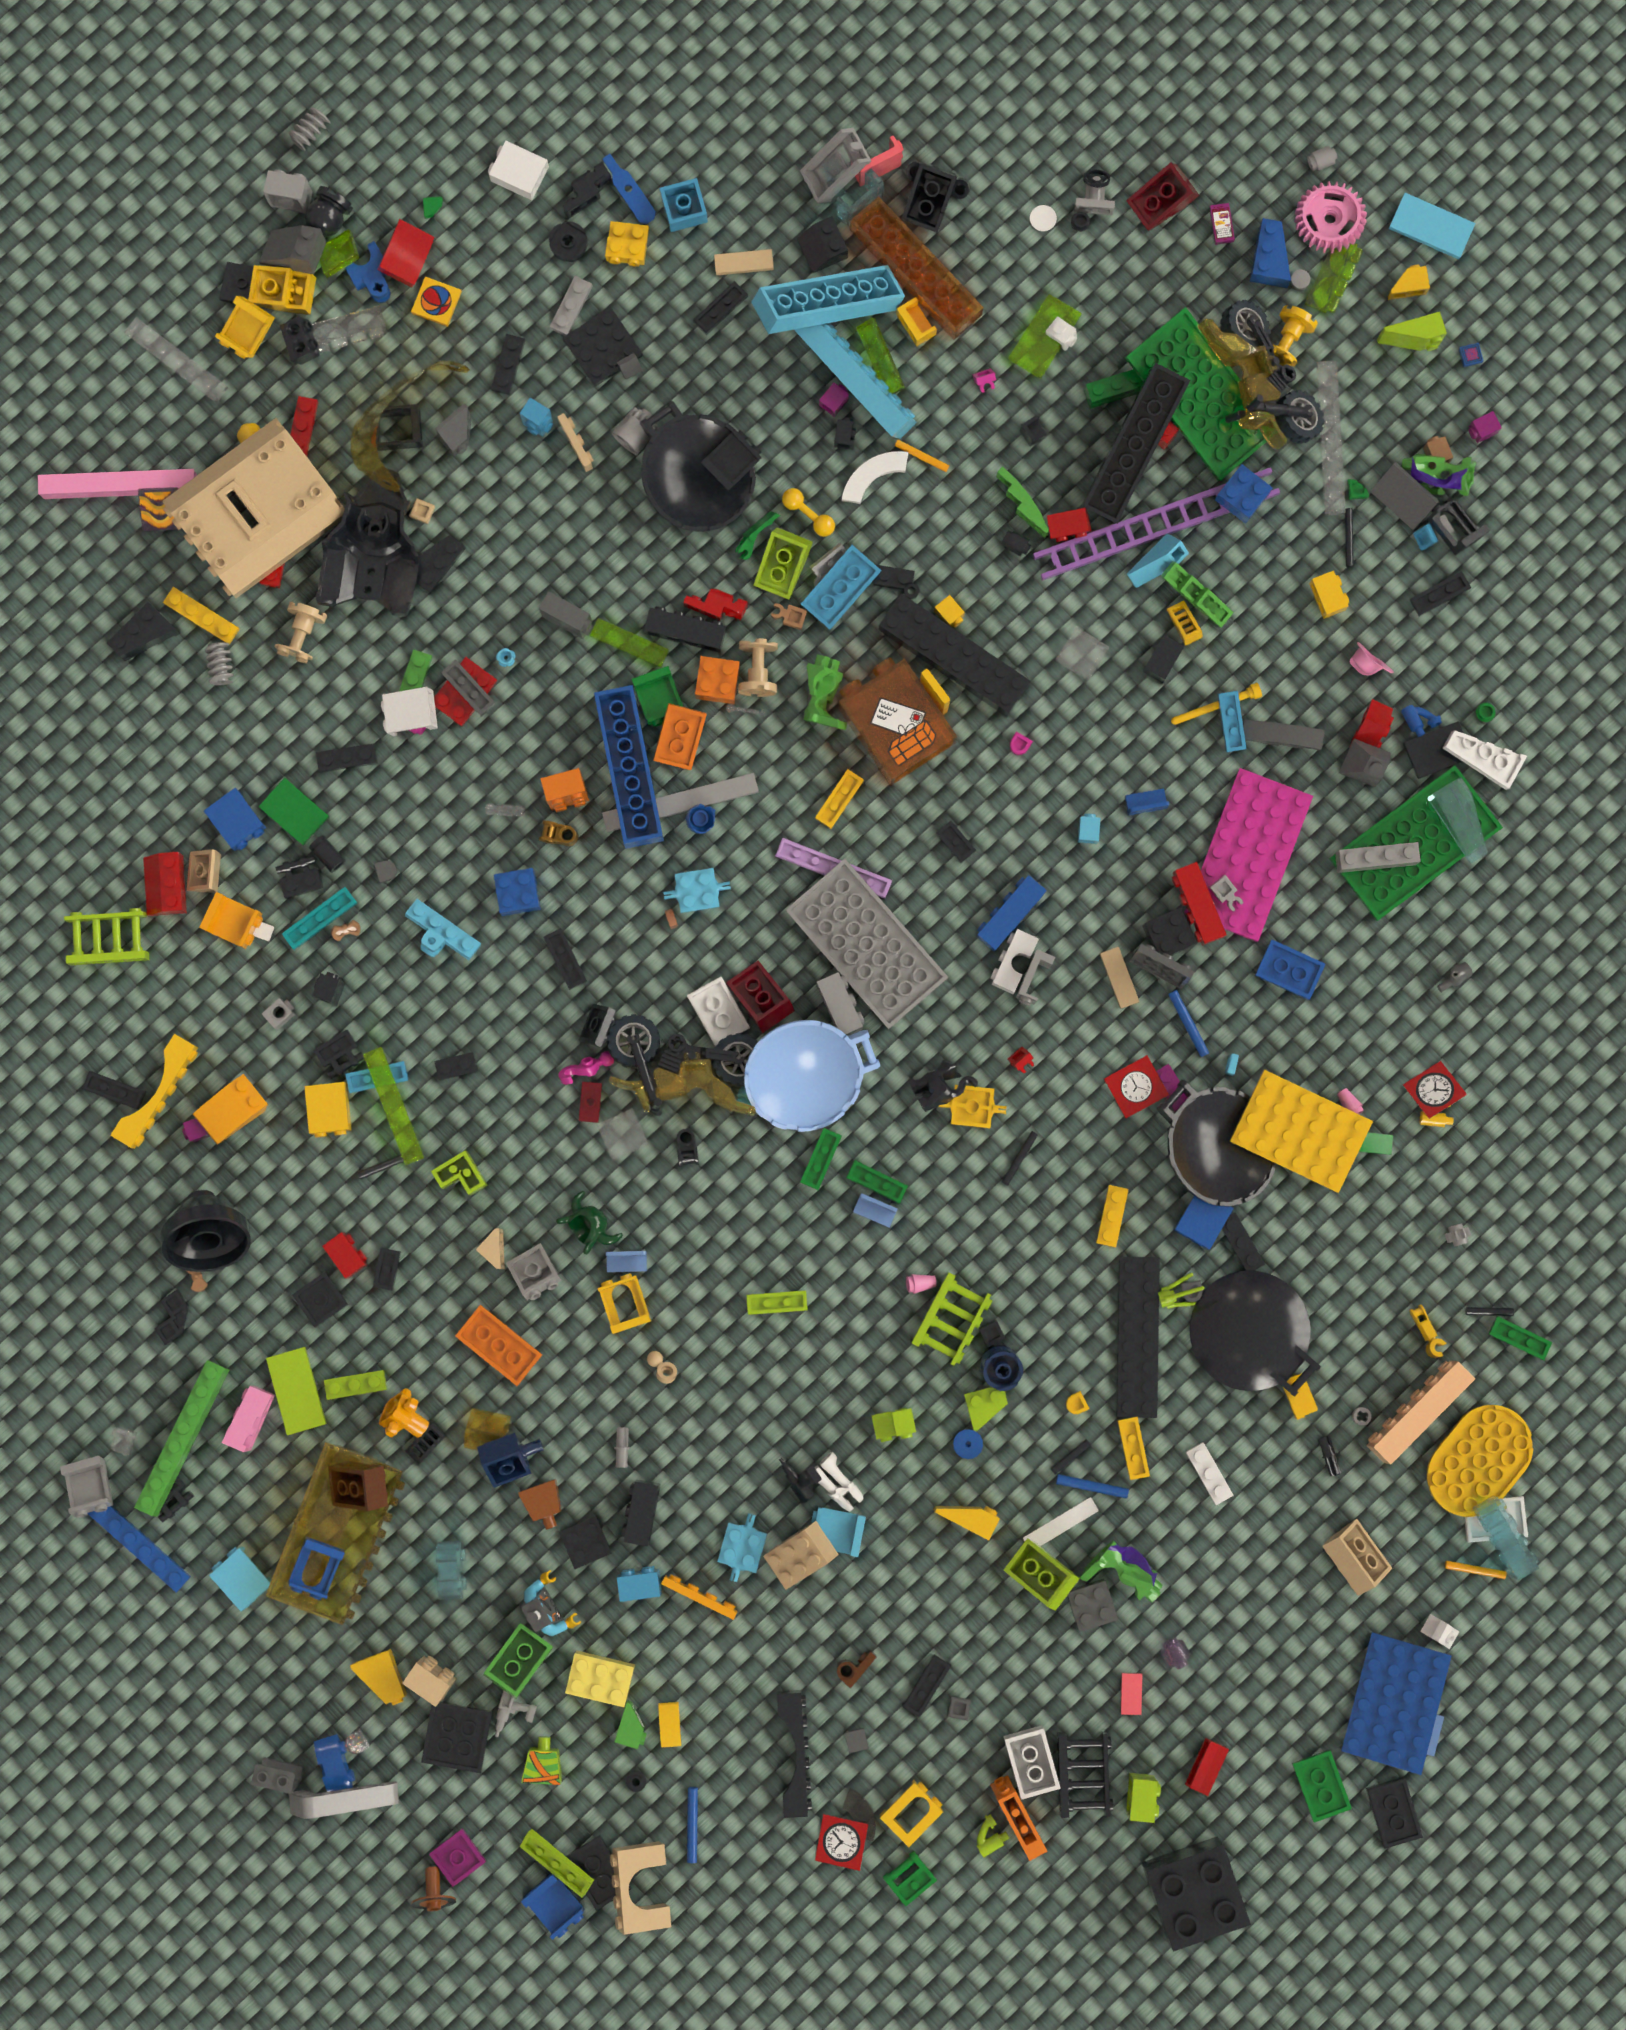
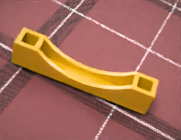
M173 1035L164 1049V1073L156 1093L140 1110L121 1118L110 1136L130 1148L135 1149L136 1146L139 1147L145 1138L143 1136L144 1133L154 1125V1118L158 1112L161 1113L164 1109L166 1098L175 1092L177 1088L175 1084L178 1079H182L185 1076L187 1065L197 1057V1046L179 1035Z

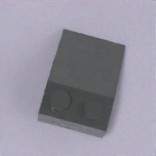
M302 225L272 230L259 263L272 267L291 268L293 271L314 275L326 245V240L321 229Z

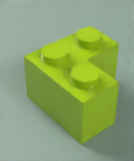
M466 1150L431 1171L442 1189L460 1180L468 1195H473L488 1186Z
M911 1407L871 1415L876 1440L880 1439L881 1442L893 1440L892 1436H900L901 1439L913 1437L912 1433L916 1432Z

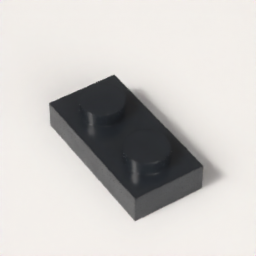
M949 821L936 832V835L960 863L976 852V849L952 821Z
M473 1052L434 1061L439 1081L478 1072Z
M380 1249L373 1287L394 1290L401 1251Z

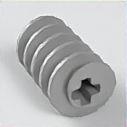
M313 107L309 109L311 114L306 113L304 115L305 119L299 120L300 125L296 124L294 126L295 131H289L291 140L304 152L306 151L303 146L304 144L311 146L308 139L310 138L315 141L314 133L321 135L319 127L326 129L324 122L331 124L322 112Z
M212 643L205 648V652L208 654L206 660L209 661L207 668L211 669L208 671V675L211 677L209 683L212 685L233 683V681L228 680V678L234 676L233 673L227 672L233 667L226 665V663L232 660L225 657V655L231 652L224 650L225 647L229 646V643Z

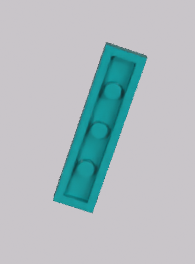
M344 887L283 932L282 935L292 949L296 950L355 906L357 901L348 889Z

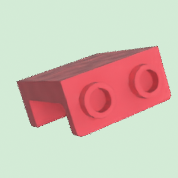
M894 135L890 137L889 150L871 158V162L855 176L860 187L901 166L902 151L904 149L900 140H896Z

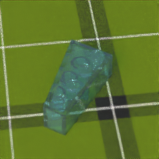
M1492 1496L1473 1507V1510L1485 1532H1490L1489 1540L1496 1550H1500L1501 1553L1498 1557L1502 1564L1509 1568L1506 1571L1510 1578L1519 1581L1539 1569L1537 1565L1539 1560L1533 1551L1530 1552L1526 1546L1528 1541L1522 1533H1518L1516 1529L1518 1525L1512 1516H1508L1506 1512L1507 1506L1503 1499Z

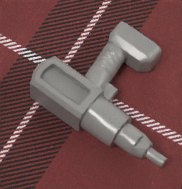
M503 1690L496 1716L495 1737L499 1736L510 1713L515 1714L516 1711L527 1712L525 1719L527 1722L532 1723L537 1705L514 1702L515 1698Z

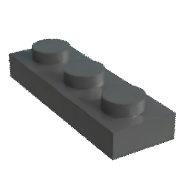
M456 659L441 672L481 717L496 704Z

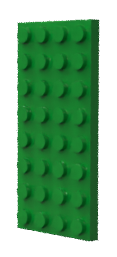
M1186 307L1181 309L1124 357L1143 382L1153 362L1191 380L1171 420L1218 481L1226 477L1279 432L1275 426H1270L1269 424L1252 423L1245 420H1236L1230 423L1225 421V416L1233 414L1238 410L1248 411L1246 405L1251 403L1252 395Z
M1453 766L1341 849L1418 842L1420 862L1417 865L1342 872L1340 874L1375 920L1378 921L1503 827L1459 769ZM1334 854L1329 859L1337 869L1336 857Z

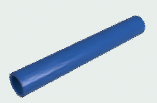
M1175 990L1168 995L1200 1057L1209 1054L1178 991Z
M1060 1474L1057 1475L1056 1484L1126 1499L1129 1493L1127 1488Z
M688 1787L687 1863H697V1787Z

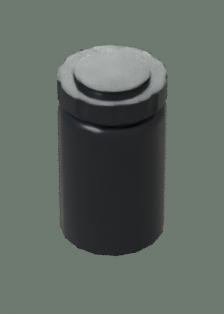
M322 835L311 843L309 849L333 873L346 860L326 840L327 838Z

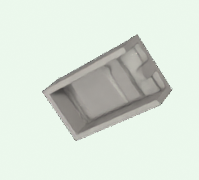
M854 128L841 129L800 172L816 202L826 203L831 202L832 198L871 162V159Z

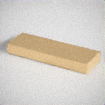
M772 249L714 255L716 276L774 270Z
M1119 947L1100 953L1120 1009L1139 1003Z

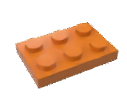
M668 703L653 761L692 770L707 714Z

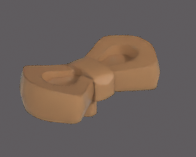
M352 920L349 924L333 926L331 935L335 940L340 941L344 935L352 934L358 936L361 927L358 922Z
M187 1271L192 1275L193 1283L191 1290L195 1292L204 1291L208 1284L204 1281L202 1273Z

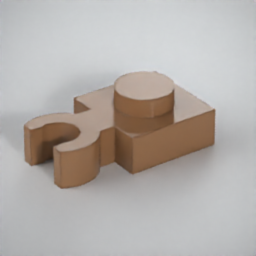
M774 604V608L779 609L780 613H771L773 619L783 618V625L802 630L807 610L788 605L786 610L781 604Z

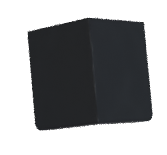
M1038 415L1021 424L1020 432L1030 447L1047 437L1046 432L1039 423Z

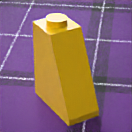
M391 1649L350 1665L352 1671L385 1704L391 1702L393 1706L404 1701L403 1697L407 1695V1692L402 1684L403 1681Z

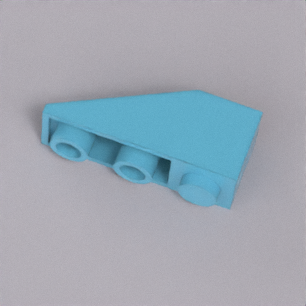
M1167 533L1127 573V576L1137 588L1160 576L1172 561L1179 564L1189 552L1181 540Z

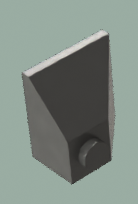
M465 403L435 428L440 441L454 457L457 454L464 453L470 442L472 417Z
M1353 739L1339 773L1376 787L1389 765L1391 753Z

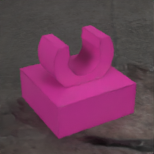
M991 368L972 374L974 382L979 386L982 393L985 392L984 385L986 383L990 384L992 390L995 388L992 381L996 380V376Z

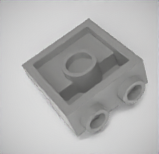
M541 1243L506 1263L526 1300L539 1298L542 1291L555 1289L559 1285L558 1282L561 1281L558 1272Z

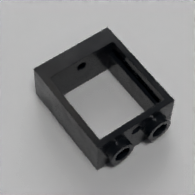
M418 404L371 408L372 414L369 415V425L373 426V433L370 434L371 445H374L376 451L423 447L421 412ZM411 415L413 440L381 442L379 418Z

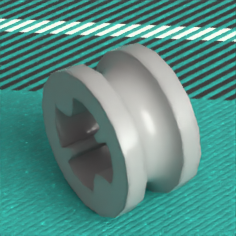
M1358 1407L1353 1411L1352 1419L1358 1425H1367L1371 1421V1413L1364 1407ZM1359 1411L1366 1413L1365 1421L1357 1419Z

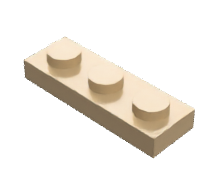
M564 413L557 416L584 470L587 472L593 469L591 462L594 460L589 451H584L582 447L584 441L580 434H575L573 429L576 427L570 417L567 418Z

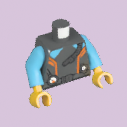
M549 1570L542 1573L540 1580H536L524 1591V1603L521 1608L535 1632L542 1631L546 1635L554 1636L567 1630V1627L571 1629L576 1627L581 1621L578 1623L573 1621V1617L578 1615L577 1613H573L563 1621L562 1615L544 1586L556 1580V1577L549 1579L548 1574L551 1572Z

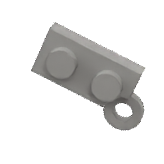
M838 543L810 566V569L816 576L814 587L817 586L819 581L823 579L846 552L841 543Z

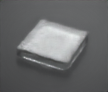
M1076 627L1055 661L1089 681L1108 651L1109 646Z
M633 1108L597 1124L613 1161L649 1145Z

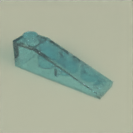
M1462 777L1428 797V800L1470 864L1488 853L1473 795Z

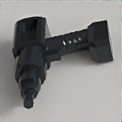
M780 1458L779 1461L786 1473L785 1476L792 1485L790 1488L801 1503H806L814 1496V1492L809 1486L820 1482L821 1476L811 1466L804 1471L807 1477L804 1479L802 1476H799L795 1469L793 1470L787 1462L785 1463Z

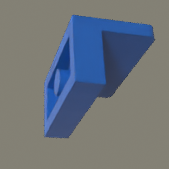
M1164 789L1125 795L1128 816L1163 810L1169 806V801L1166 802Z

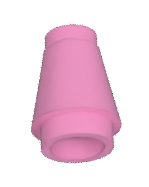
M1347 1088L1337 1094L1342 1107L1357 1114H1361L1364 1111L1362 1108L1363 1104Z
M911 1274V1276L906 1277L907 1291L916 1294L936 1287L935 1275Z

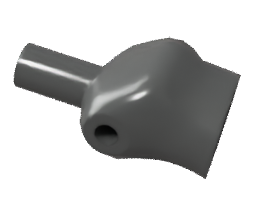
M1466 962L1453 966L1449 979L1437 986L1438 990L1442 993L1451 986H1459L1465 979L1472 976L1471 967Z

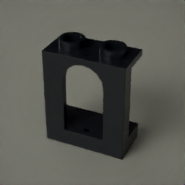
M1461 494L1457 497L1452 495L1443 502L1445 505L1442 506L1440 503L1431 510L1433 514L1427 518L1455 556L1480 540L1490 531L1486 524L1479 529L1474 525L1457 503L1463 497ZM1447 512L1451 514L1468 536L1457 543L1440 520L1441 513Z

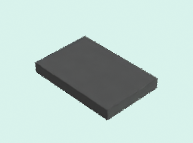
M1396 462L1370 491L1412 530L1420 524L1439 502Z

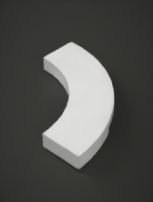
M888 452L877 455L863 463L849 478L843 491L842 501L861 504L866 489L876 478L894 472L905 473L908 452Z

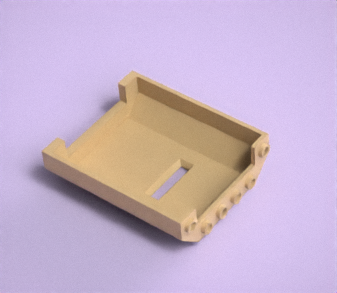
M277 418L273 419L162 501L165 505L163 510L169 518L174 517L171 521L177 529L180 530L182 528L185 531L186 535L183 537L190 546L194 544L197 547L196 554L202 562L207 560L210 564L208 570L214 577L219 576L225 584L222 588L229 596L233 594L235 598L241 596L340 523L345 510L337 496ZM234 490L259 523L251 529L226 496Z

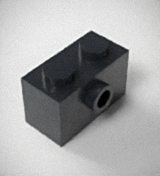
M327 972L324 975L320 973L312 996L337 1006L345 983L336 974Z

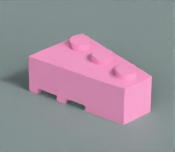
M254 1385L246 1388L241 1397L243 1401L240 1407L238 1406L235 1410L234 1419L228 1427L222 1443L242 1452L251 1451L275 1394Z

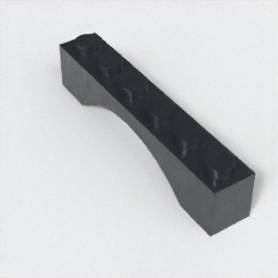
M801 1690L777 1691L778 1715L786 1723L792 1734L797 1754L794 1775L783 1793L784 1818L808 1817V1811H812L811 1798H807V1790H811L810 1778H806V1770L810 1769L809 1757H805V1749H809L808 1736H804L803 1729L807 1728V1716H803L802 1708H806V1695H802Z

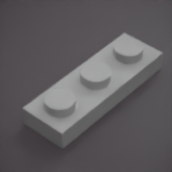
M574 276L550 325L551 330L564 336L570 333L593 287L592 283Z

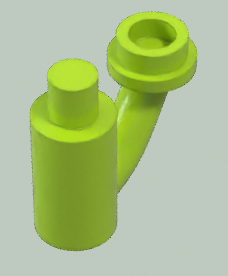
M991 1814L985 1815L986 1820L977 1836L976 1846L983 1858L1004 1846L1003 1842L1010 1838L1005 1831L1000 1835L996 1833L985 1839L989 1827L993 1829L997 1825Z

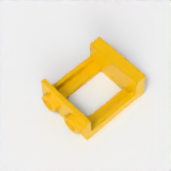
M631 1273L621 1276V1281L615 1283L612 1280L602 1282V1287L598 1288L611 1325L612 1334L651 1322L637 1276L632 1277ZM623 1284L628 1286L632 1292L639 1317L621 1323L612 1298V1291L616 1286Z
M915 1780L912 1781V1785L887 1810L885 1809L880 1814V1819L908 1847L943 1813L941 1808L943 1804L935 1796L931 1798L926 1793L928 1791L926 1786L922 1782L917 1784ZM923 1797L929 1803V1811L907 1832L895 1817L914 1798Z

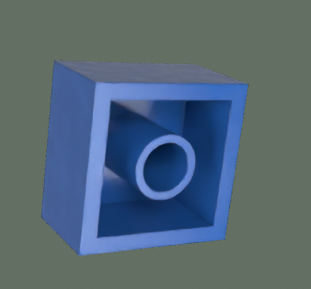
M1242 464L1218 493L1215 501L1246 524L1268 497L1273 487Z
M533 868L493 874L499 912L502 916L541 910Z

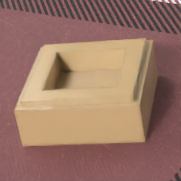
M416 498L409 516L412 519L429 524L435 505Z

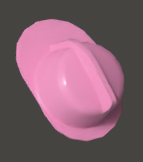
M1357 642L1359 648L1351 657L1350 664L1360 674L1373 675L1381 669L1394 673L1389 666L1372 655L1361 643Z

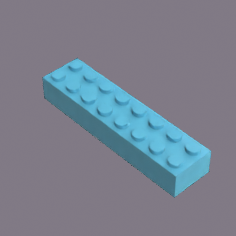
M884 265L760 287L752 300V304L767 333L772 334L896 311L905 295L890 267Z
M831 323L794 329L891 437L901 439L917 423L913 419L915 417L913 412L901 406V399L896 394L888 391L889 386L882 379L879 380L875 377L876 372L869 365L866 366L861 362L863 358L856 351L853 352L848 348L850 346L849 342L836 334L837 329Z

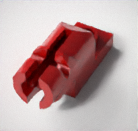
M710 589L705 602H702L703 599L695 595L691 597L686 595L683 602L684 607L717 621L721 620L723 613H725V616L742 620L748 606V602L740 598L733 603V595L719 589Z

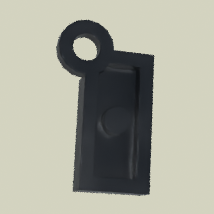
M876 565L882 571L874 579V586L904 590V595L909 599H915L919 595V587L913 583L915 571ZM914 588L915 593L909 594L908 589Z

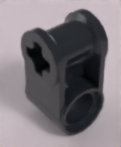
M690 1129L680 1130L677 1134L679 1167L687 1164L699 1165L695 1134ZM683 1132L691 1134L692 1138L689 1143L681 1141L680 1137ZM693 1156V1158L684 1159V1157Z

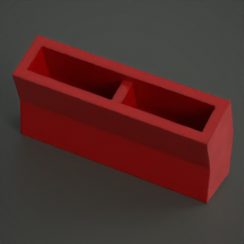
M1205 1738L1185 1785L1209 1796L1229 1749Z

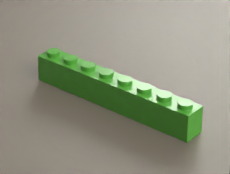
M206 1361L134 1508L150 1516L158 1517L175 1479L230 1371L229 1369L212 1361Z

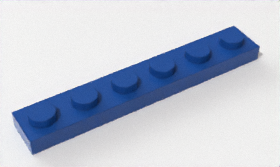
M113 1506L107 1507V1510L103 1512L93 1511L88 1513L89 1516L176 1593L190 1579L191 1576Z

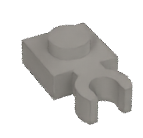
M1223 875L1209 886L1221 903L1227 900V907L1231 911H1235V908L1232 906L1233 901L1237 900L1239 904H1243V900L1234 895L1238 890L1226 875Z

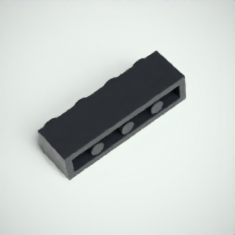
M655 606V609H649L644 632L646 635L721 653L726 626H723V623L719 621H712L710 623L704 621V618L699 616L690 618L686 617L682 612L674 611V613L666 612L665 608Z

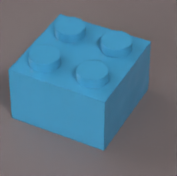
M697 178L660 188V196L671 232L708 223L707 212Z
M654 1566L642 1567L641 1571L637 1572L634 1571V1568L625 1569L617 1576L620 1602L660 1597L662 1594L659 1569H654Z

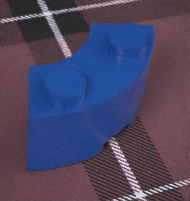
M337 1734L314 1741L317 1762L322 1768V1780L327 1792L353 1788L352 1781H355L353 1770L349 1769L345 1753H347L345 1742L340 1741Z

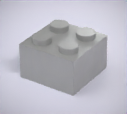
M268 170L263 193L270 207L306 213L312 197V189L307 178L299 173L291 175L286 174L282 170Z

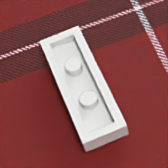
M1204 1442L1186 1451L1188 1458L1215 1505L1234 1496Z

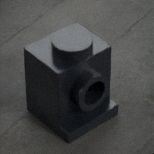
M838 419L834 440L835 448L854 449V441H851L855 440L856 428H853V419Z

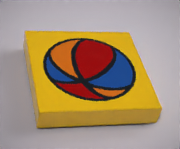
M425 277L411 313L448 327L462 291L461 289Z

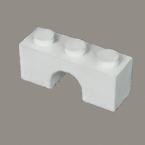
M1017 929L1016 933L1011 932L1007 941L1010 946L1007 951L1003 950L998 960L1002 963L999 969L995 968L991 975V979H993L992 985L1014 994L1023 974L1013 969L1012 959L1016 956H1024L1030 959L1039 939Z

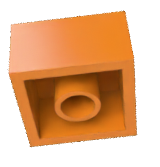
M701 656L695 691L696 699L735 704L740 661Z

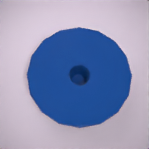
M962 1430L954 1438V1450L961 1458L973 1459L981 1453L983 1440L980 1434L974 1430Z

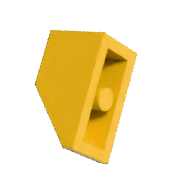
M1412 265L1407 268L1391 289L1388 300L1426 295L1430 289L1427 267Z

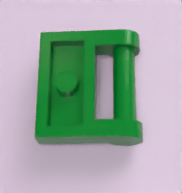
M912 1851L909 1854L910 1857L891 1873H886L883 1876L885 1882L905 1906L909 1905L937 1881V1878L915 1851ZM916 1863L918 1868L897 1885L894 1880Z

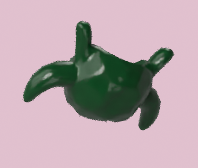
M581 1191L571 1201L573 1214L558 1218L556 1222L557 1224L568 1223L576 1238L586 1245L583 1253L587 1255L596 1242L603 1245L615 1244L622 1238L623 1234H606L608 1224L606 1216L594 1206L582 1207L581 1200L585 1195V1191Z

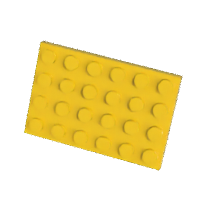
M1263 1070L1230 1142L1339 1193L1373 1121L1267 1070Z

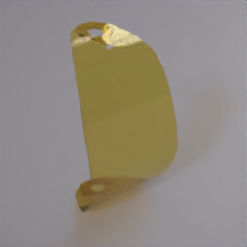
M453 361L436 362L400 379L372 403L355 423L351 435V455L356 467L384 489L400 492L399 484L380 461L377 452L376 435L381 414L393 398L423 371L452 370L467 373L470 369L466 365Z

